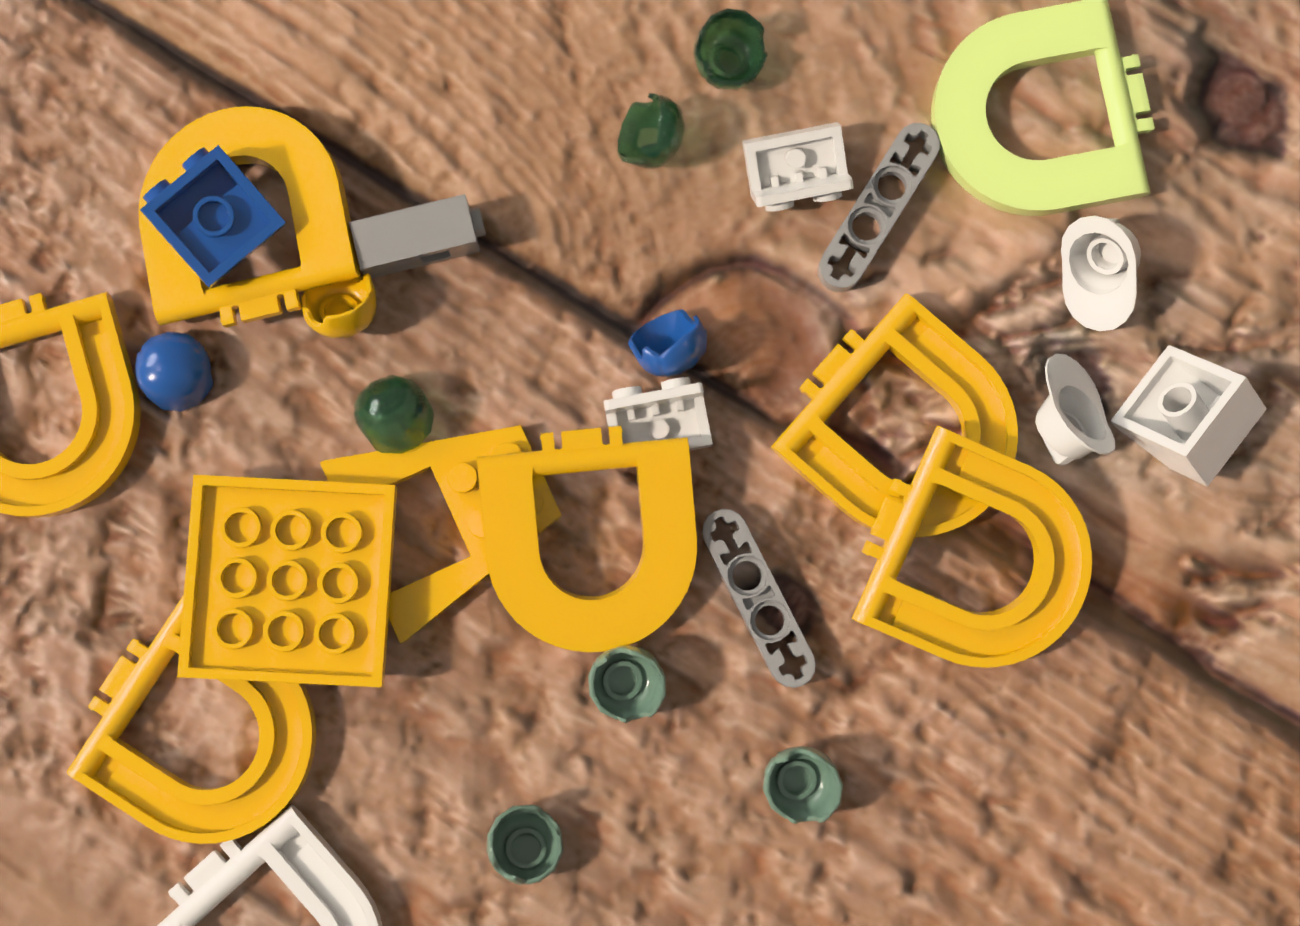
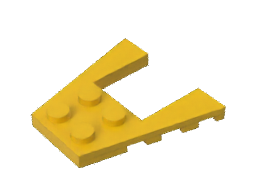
M521 425L320 462L329 482L396 485L432 469L470 553V557L390 593L389 620L400 643L411 639L415 633L437 618L456 600L489 576L477 457L532 452ZM535 476L532 477L537 534L540 535L561 518L562 514L545 477Z

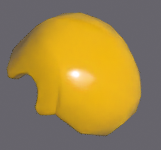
M365 273L363 277L360 276L305 290L301 297L304 319L315 332L329 338H350L367 328L376 314L377 306L376 290L370 274Z

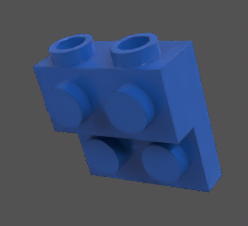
M219 145L210 152L203 147L192 154L182 164L186 172L171 184L164 179L152 187L143 196L147 204L140 209L148 221L209 289L286 225L283 218Z

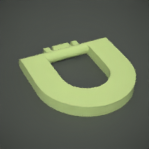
M1081 0L1001 16L987 22L969 34L951 54L935 87L931 107L932 129L936 131L939 137L940 148L938 152L944 165L956 182L973 197L988 206L1011 214L1044 216L1138 199L1151 194L1138 134L1152 132L1155 129L1152 117L1138 120L1135 117L1136 115L1149 113L1151 110L1143 73L1126 74L1127 71L1137 70L1141 67L1138 54L1126 57L1120 56L1109 1ZM1095 56L1115 147L1046 160H1030L1012 154L999 144L989 128L986 117L988 93L997 80L1018 69Z

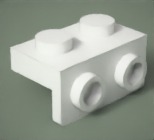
M838 122L742 140L751 198L757 207L765 206L766 211L789 209L794 206V200L813 197L815 202L836 200L842 197L841 191L854 188L853 179L847 171L842 129Z
M690 377L661 382L662 390L642 393L641 386L621 388L612 392L613 399L604 401L608 426L621 425L623 443L687 437L689 451L712 447L713 445L703 397L702 382L691 384Z

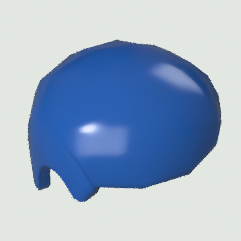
M679 309L663 314L636 330L629 339L628 344L641 367L648 373L659 377L681 375L692 369L705 354L707 348V331L697 315L693 316L695 320L693 321L685 310Z
M168 331L153 336L142 345L141 351L137 353L135 371L139 387L147 398L162 410L182 412L201 403L212 389L213 379L210 357L205 351L204 346L190 334Z

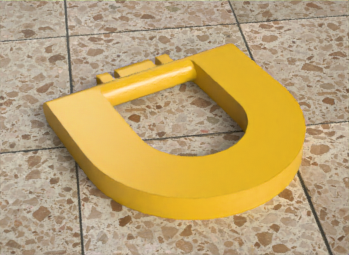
M248 106L227 108L209 113L186 125L157 154L142 186L139 201V226L154 315L160 326L220 312L222 326L228 328L238 325L235 311L238 308L242 322L248 323L282 314L280 299L283 297L287 311L301 310L302 304L299 292L361 276L349 224L351 219L341 174L331 154L307 127L297 120L271 109ZM219 145L236 166L241 164H259L269 167L281 175L287 187L301 266L209 289L142 214L140 209L147 204L143 196L160 181L166 179L171 184L186 172L182 164L203 147L210 152Z
M108 291L50 309L47 308L45 296L42 293L29 296L32 308L30 313H28L25 300L22 298L0 305V349L62 331L82 404V418L79 430L71 444L56 457L37 464H20L10 460L0 452V513L24 518H43L76 510L90 503L107 490L122 473L133 453L140 428V398L115 305Z
M905 293L865 340L852 329L843 337L842 340L854 350L853 353L850 354L841 345L837 344L821 362L812 375L823 384V387L819 388L807 378L799 390L802 394L804 393L811 401L770 447L781 459L855 522L871 529L885 497L901 502L903 496L889 490L893 480L882 474L824 423L888 350L951 404L959 418L963 437L1015 459L1018 445V424L1011 396L995 369L921 303ZM938 484L915 538L932 537L961 527L976 518L989 506Z
M621 425L608 426L609 443L603 444L601 427L561 431L562 447L558 449L555 448L553 432L540 433L542 451L477 457L488 572L498 598L519 625L540 640L559 648L578 652H604L618 646H628L640 641L668 620L688 591L693 578L697 557V533L690 451L687 437L623 443V430ZM636 467L643 538L642 555L636 571L625 584L615 591L604 595L581 596L564 590L549 577L540 559L532 477Z
M936 426L911 485L896 478L893 479L889 490L902 495L903 500L897 502L885 497L870 531V534L884 540L883 545L879 546L868 540L864 544L862 552L878 560L852 619L945 660L965 666L981 668L1001 667L1024 661L1039 654L1059 639L1077 617L1084 603L1092 571V549L1086 524L1071 497L1059 484L1043 472L959 434ZM938 484L1004 512L1014 518L1026 531L1033 548V570L1027 586L1013 602L997 610L975 612L960 608L896 580Z
M183 595L149 647L142 643L141 640L132 639L126 649L139 658L138 662L136 663L122 655L99 689L112 698L111 703L97 695L94 696L88 705L92 711L97 712L103 717L66 772L82 785L163 836L187 843L213 844L237 839L260 829L279 816L291 804L305 783L312 766L316 747V720L310 696L305 685L302 683L217 679L236 691L248 702L254 711L259 727L258 749L251 765L236 781L219 788H202L189 784L121 740L119 737L174 654H179Z

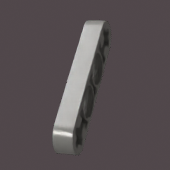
M912 123L905 126L899 132L825 250L818 265V277L828 290L845 292L852 289L858 283L938 154L940 141L936 131L929 125ZM917 137L922 138L925 141L923 149L929 154L926 155L921 152L917 154L909 169L900 165L910 147L905 140L914 142ZM894 158L897 163H892L890 160ZM910 171L917 172V176H913ZM887 175L898 177L904 184V195L896 200L884 198L878 190V181ZM860 216L873 217L879 225L878 236L866 241L859 239L852 230L853 221ZM841 239H844L853 249L865 252L867 256L863 258L859 252H856L848 265V270L853 276L843 275L837 280L831 276L833 267L828 262L831 260L838 263L848 248L847 245L839 243Z
M720 509L714 511L703 524V541L761 656L776 682L785 687L792 688L805 685L815 673L816 663L813 653L747 524L740 514L733 510ZM721 518L725 524L733 522L736 524L738 530L733 533L732 539L737 549L744 543H747L751 553L737 555L727 565H724L720 558V555L730 553L726 543L723 540L714 542L711 538V533L716 530L715 521ZM751 562L759 568L761 581L755 589L747 591L735 585L732 575L734 568L739 563ZM774 606L782 613L784 622L778 633L765 635L756 627V614L762 607ZM790 631H792L796 639L795 642L786 644L790 653L794 657L802 655L806 662L800 667L802 676L794 679L790 673L784 675L780 673L779 667L785 663L780 649H775L770 655L766 648L767 643L782 640Z

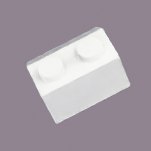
M1168 345L1111 419V423L1169 469L1208 487L1266 411V407L1245 376Z

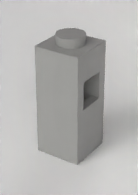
M465 194L349 222L360 270L363 274L369 273L371 278L481 252L477 237L486 235L480 208L470 209Z

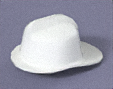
M1095 215L1081 217L1068 226L1062 237L1061 254L1065 304L1073 318L1084 327L1096 331L1114 330L1128 320L1135 308L1137 269L1141 259L1139 242L1132 231L1120 224L1118 219H1108Z
M1054 354L1047 359L1045 366L1046 382L1050 394L1038 410L1035 419L1037 429L1053 461L1058 465H1066L1073 460L1081 459L1093 451L1098 454L1109 455L1115 450V440L1107 424L1101 398L1093 380L1076 360L1065 354Z

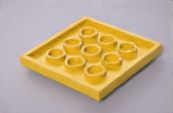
M193 475L177 677L384 688L397 486Z

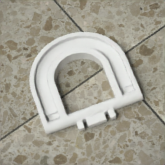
M290 805L244 848L239 845L236 839L221 843V848L230 859L226 861L217 850H214L184 877V880L194 890L192 894L181 882L171 888L168 893L179 906L157 925L195 926L266 862L314 916L320 926H383L379 911L367 888L305 816L293 805Z

